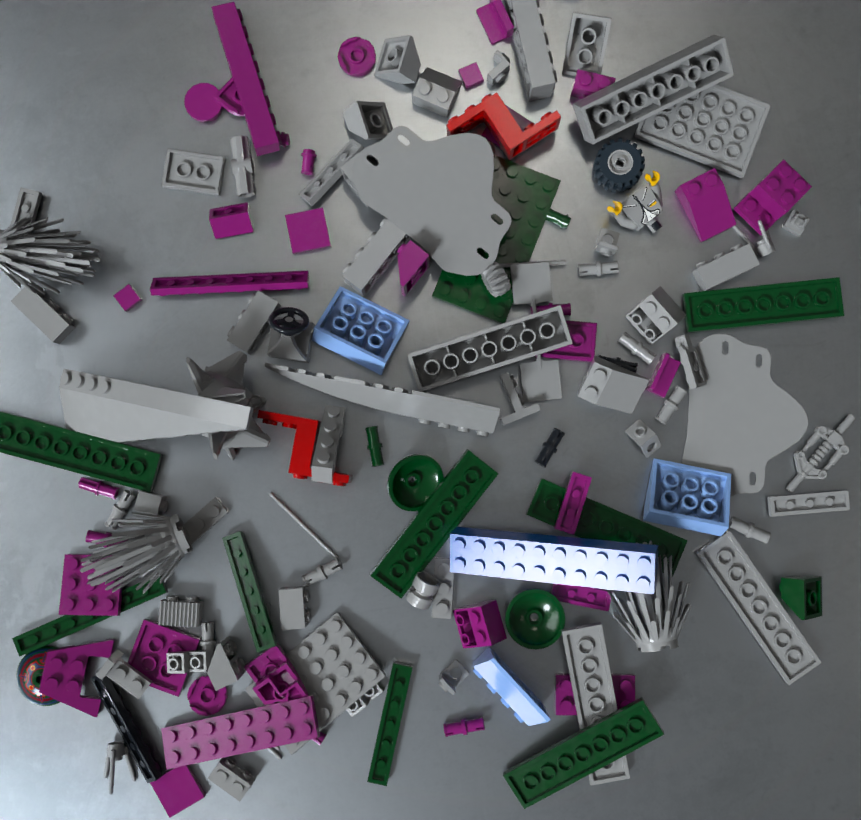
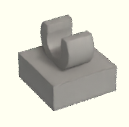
M793 209L781 228L799 237L810 218Z

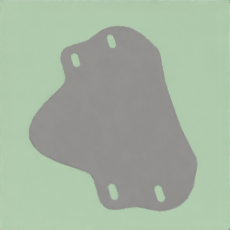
M398 126L384 139L364 148L358 154L353 163L352 174L362 202L396 224L423 247L443 270L465 276L479 275L496 260L500 241L508 231L512 221L510 214L494 201L492 197L494 155L491 145L486 138L474 133H461L433 141H425L408 127ZM401 134L406 137L410 144L408 146L404 145L398 140V135ZM372 155L378 160L379 164L374 166L367 160V156ZM491 215H498L503 220V224H497L491 218ZM482 248L489 254V257L487 259L483 258L477 253V249Z
M713 334L706 337L696 347L707 384L694 389L689 387L687 437L681 464L730 473V497L742 493H757L764 486L765 466L768 460L790 448L802 438L808 427V417L798 401L772 381L770 376L771 355L766 348L745 344L731 335ZM725 341L728 342V353L726 355L722 353V344ZM757 354L762 355L761 367L756 366ZM751 472H754L756 474V481L754 485H750L749 483Z

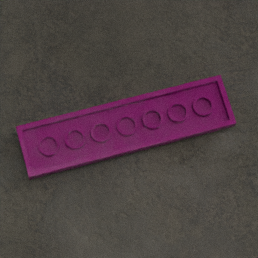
M313 696L161 728L166 769L320 737Z

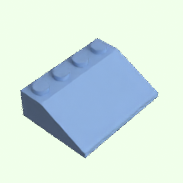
M340 286L314 327L311 341L382 375L410 320Z
M654 458L645 498L643 521L722 536L729 528L731 474Z
M490 646L472 662L473 672L480 679L484 677L488 682L486 684L487 687L494 694L497 692L502 697L500 700L507 708L511 706L515 711L514 716L521 723L525 722L530 726L546 723L551 720L544 704Z

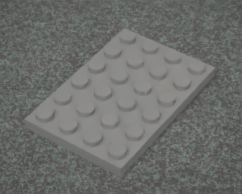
M716 84L640 121L633 137L742 179L771 105Z
M338 612L286 654L301 678L308 695L314 698L319 732L386 677V674ZM255 682L250 684L245 690L256 706H267L263 704L252 689ZM310 740L286 744L285 747L292 755Z

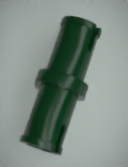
M378 426L365 428L368 439L367 450H370L372 467L384 465L381 451L383 446L379 440Z

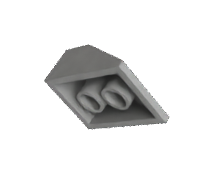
M573 12L562 74L575 76L578 69L601 74L612 18Z
M594 356L578 389V397L599 406L632 414L649 379L598 356Z

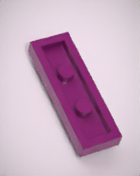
M572 471L554 527L555 529L575 534L592 477Z
M552 583L550 593L560 602L609 612L611 597L607 592L608 590Z

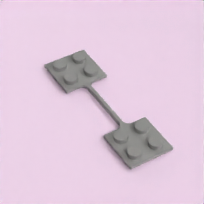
M549 262L510 265L514 305L529 304L534 314L536 313V305L539 302L553 301ZM537 355L534 362L519 363L524 402L562 399L558 360L544 361L540 355Z

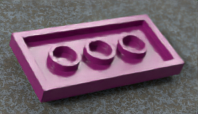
M555 674L556 715H577L569 674ZM611 674L617 710L635 701L634 674Z

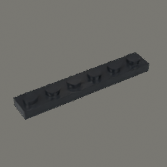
M96 675L91 677V682L146 782L150 783L158 780L163 776L160 772V766L154 761L149 746L144 743L140 729L133 723L131 713L122 703V697L115 690L112 680L107 676L102 680Z

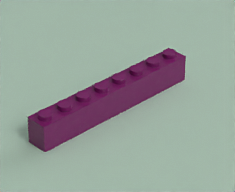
M234 2L211 7L213 18L256 154L261 156L280 151L281 135L279 131H275L274 125H276L274 114L269 113L270 101L268 95L264 96L262 91L265 90L264 82L257 75L260 72L257 60L253 61L252 59L254 51L252 44L247 43L246 38H249L246 26L241 25V21H243L241 10L236 9Z

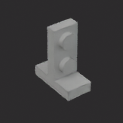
M508 372L500 376L514 413L500 418L502 425L541 410L538 403L523 409V398L521 394L516 393L514 388L517 386L514 376H509Z
M117 649L107 659L96 676L101 680L107 676L139 699L152 683V680L121 658L124 653Z

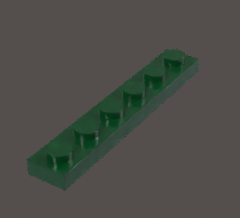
M243 531L223 537L222 540L256 651L259 653L276 647L278 643Z
M393 662L367 780L369 783L387 786L413 668L411 665Z

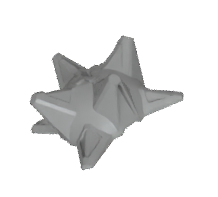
M240 350L210 367L206 366L205 370H202L191 358H186L198 396L253 407V413L266 403L264 397L254 395L246 387L244 388L243 375L245 362L247 363V355ZM253 416L248 430L208 433L212 455L215 460L218 458L221 449H225L231 460H234L236 455L235 448L268 447L271 441L267 433L265 434L253 420Z

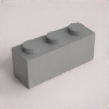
M742 243L732 247V252L728 254L722 252L714 256V260L709 263L705 260L697 264V269L692 271V274L700 290L707 291L760 265L750 243L745 246Z
M24 287L11 302L52 342L60 344L76 328L71 323L73 321L72 318L66 313L62 314L58 310L59 306L51 299L48 301L44 297L45 292L43 294L35 289L36 293H33L27 287Z
M259 290L256 294H252L248 301L249 306L246 310H242L238 316L239 322L227 334V341L248 354L252 353L269 326L268 319L270 314L281 307L277 301Z

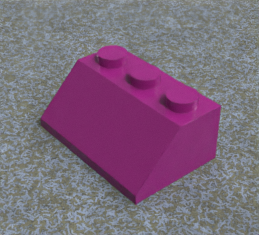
M411 240L407 244L404 242L397 251L399 253L397 256L402 295L404 296L409 293L429 268V254Z

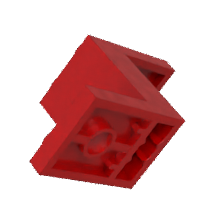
M496 92L493 95H486L478 105L469 106L461 116L458 117L456 115L448 121L446 129L447 136L467 133L484 122L508 160L556 131L559 127L561 116L557 110L553 113L548 112L541 117V121L538 123H531L526 126L523 132Z
M259 410L257 418L263 419L262 423L277 426V423L281 422L282 427L296 429L288 473H292L293 478L307 479L308 476L312 477L311 466L321 421ZM334 472L332 484L346 486V483H351L353 475Z

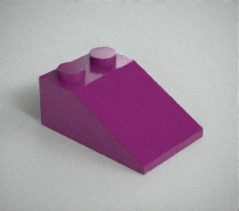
M715 168L680 185L674 191L701 242L736 225L724 184Z

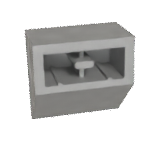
M659 286L625 317L645 340L652 345L675 327L686 314L664 289Z
M229 636L217 644L207 671L215 691L238 681L245 673V663L242 658L238 657L236 653L237 646L233 640H230Z

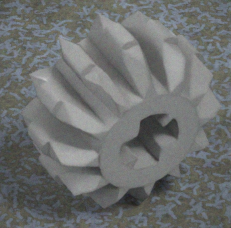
M494 262L481 273L484 285L494 297L501 296L510 289V280L501 264Z

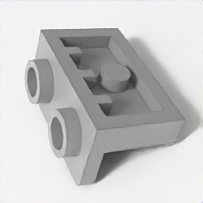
M225 757L221 758L207 778L239 802L255 781L249 771L241 770L232 759Z

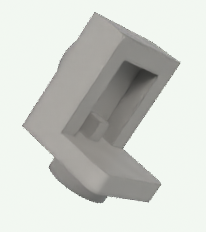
M498 50L494 53V61L498 65L487 75V81L491 86L496 82L498 84L502 82L510 69L509 58Z

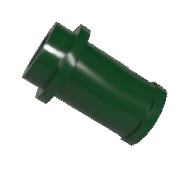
M551 208L545 218L546 221L548 220L561 226V229H567L571 221L568 214L563 215Z

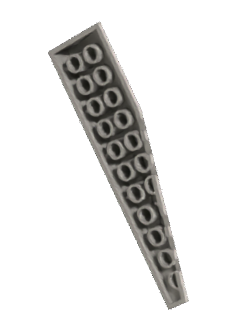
M265 363L266 368L336 398L384 412L417 418L419 423L430 425L431 422L439 423L438 427L450 429V425L458 427L457 431L469 433V429L475 430L477 435L488 437L489 433H494L501 409L413 390L412 393H409L408 390L392 387V389H389V386L372 383L370 385L366 381L340 376L331 377L330 375L318 372L314 374L307 370H294L291 367Z
M64 368L60 378L59 390L66 429L119 443L144 439L153 440L154 438L181 437L192 434L218 433L220 431L248 430L254 409L253 407Z

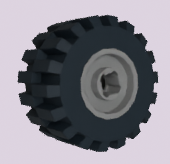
M618 138L617 142H615L613 139L609 141L608 145L605 143L602 149L598 151L593 171H595V179L598 178V184L600 186L603 184L605 190L610 188L612 189L611 192L614 193L616 190L624 192L625 189L629 190L633 185H636L645 168V164H643L645 157L641 156L643 153L641 149H636L638 146L636 143L633 145L629 144L631 140L626 139V142H622V138Z

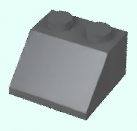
M427 67L419 77L414 88L412 103L448 118L462 81Z

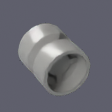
M417 572L406 600L416 608L429 609L434 599L432 595L436 594L440 581L427 572Z

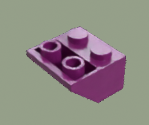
M496 600L482 601L453 610L463 648L493 646L507 639Z

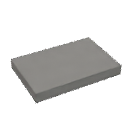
M167 148L161 186L163 188L220 196L226 158L224 156Z

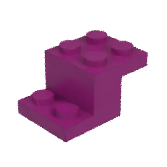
M783 159L733 209L761 236L758 220L762 221L765 231H767L812 186Z

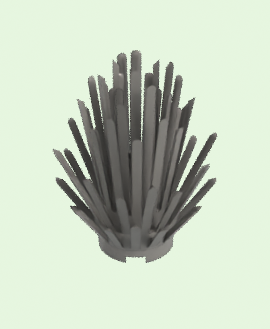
M31 213L7 229L0 230V270L19 288L22 283L33 293H36L35 289L44 294L43 288L36 284L38 283L60 294L59 290L26 272L68 285H72V283L84 285V283L60 276L59 273L77 277L79 275L95 276L93 273H88L96 272L94 269H90L92 264L88 260L100 261V257L82 254L87 252L98 253L99 250L96 248H81L91 244V241L49 239L76 237L81 231L60 232V229H53L24 235V233L63 222V218L47 222V217L26 225L32 220Z
M132 512L133 516L158 520L111 519L112 522H138L119 523V527H153L113 533L111 537L91 541L95 545L89 546V549L117 542L121 543L93 551L94 555L80 560L84 562L81 565L85 566L80 569V572H85L92 568L96 570L87 576L88 579H91L87 584L95 586L105 582L106 585L131 572L106 587L105 590L115 587L112 589L113 593L137 577H144L156 566L158 567L136 587V590H139L150 580L143 589L144 594L164 572L165 574L160 579V584L163 581L166 582L184 555L193 551L192 543L188 544L187 541L188 532L179 515L176 514L168 517L147 512Z
M660 555L658 557L655 593L647 594L625 591L628 600L627 604L632 616L623 600L618 598L616 593L607 591L622 615L621 617L617 612H613V617L636 642L637 651L657 652L665 649L666 646H670V649L679 647L677 638L691 608L690 603L686 604L681 615L690 582L686 583L683 593H681L683 581L679 582L672 615L674 586H672V555L669 557V568L667 566V557L663 559L664 590Z

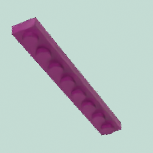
M309 271L153 278L150 292L151 296L258 290H300L308 288Z

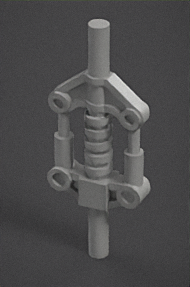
M849 414L836 430L827 429L824 426H818L814 429V434L807 440V444L803 449L794 453L798 474L787 485L786 490L792 493L804 478L825 479L830 467L835 465L843 455L849 453V447L845 444L841 435L855 420L853 415ZM820 437L823 438L822 446L820 445L816 449L815 454L813 453L807 461L805 452ZM833 447L836 452L828 460L829 463L823 470L816 469L815 466L818 465V462L822 461L821 458H824L825 454L829 453L828 450H831Z

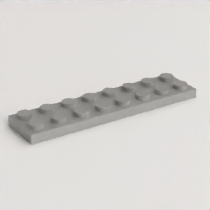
M730 530L725 531L722 536H718L696 552L786 684L791 685L822 663Z
M601 622L561 629L580 730L617 711ZM626 755L589 774L590 785L630 779Z

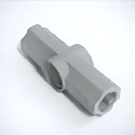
M239 135L231 138L233 153L231 165L236 179L237 196L247 198L255 195L253 182L254 164L252 157H250L248 137Z

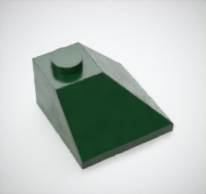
M787 576L781 578L779 584L781 598L800 620L822 616V576Z

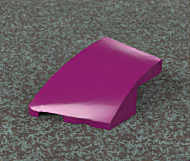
M279 644L276 647L265 650L244 666L255 682L252 689L264 705L274 704L278 701L287 702L291 699L309 696L297 671Z

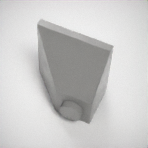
M411 35L384 40L374 73L376 77L400 84L416 83L421 63Z
M356 101L342 112L348 130L366 140H382L393 130L385 102Z

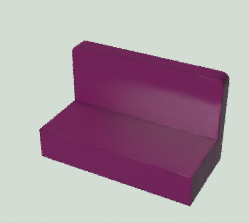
M490 0L489 4L476 10L491 44L513 36L514 26L501 0Z
M248 202L209 210V221L216 239L253 232Z
M667 352L661 355L645 389L662 398H665L681 363L669 357L670 354Z

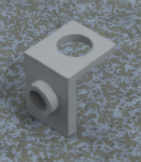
M601 228L595 250L605 256L614 255L619 248L616 245L620 233ZM606 234L611 235L613 243L603 242V236Z
M638 419L625 430L626 434L640 446L646 458L662 446L656 433L641 419ZM655 442L653 448L647 450L648 446Z
M455 659L439 674V685L445 692L449 691L454 695L456 693L455 687L469 675V672ZM455 667L459 668L462 672L461 676L457 679L450 676L451 669Z

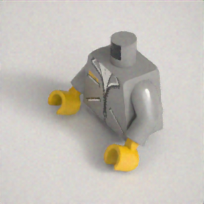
M652 171V179L649 174H646L645 179L650 182L649 185L646 183L623 203L613 201L615 208L607 207L609 212L614 213L613 215L620 226L631 230L636 229L637 231L647 226L653 234L662 227L661 223L656 219L663 211L662 194L658 182L660 174L658 172Z

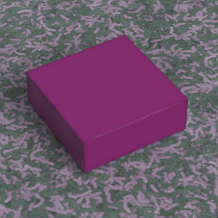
M477 62L458 70L466 89L484 82Z
M130 284L113 295L126 312L142 301Z

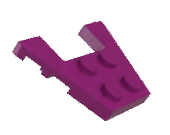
M109 638L104 641L48 650L39 692L86 714L97 717L101 698L80 695L89 656L109 658L114 639Z

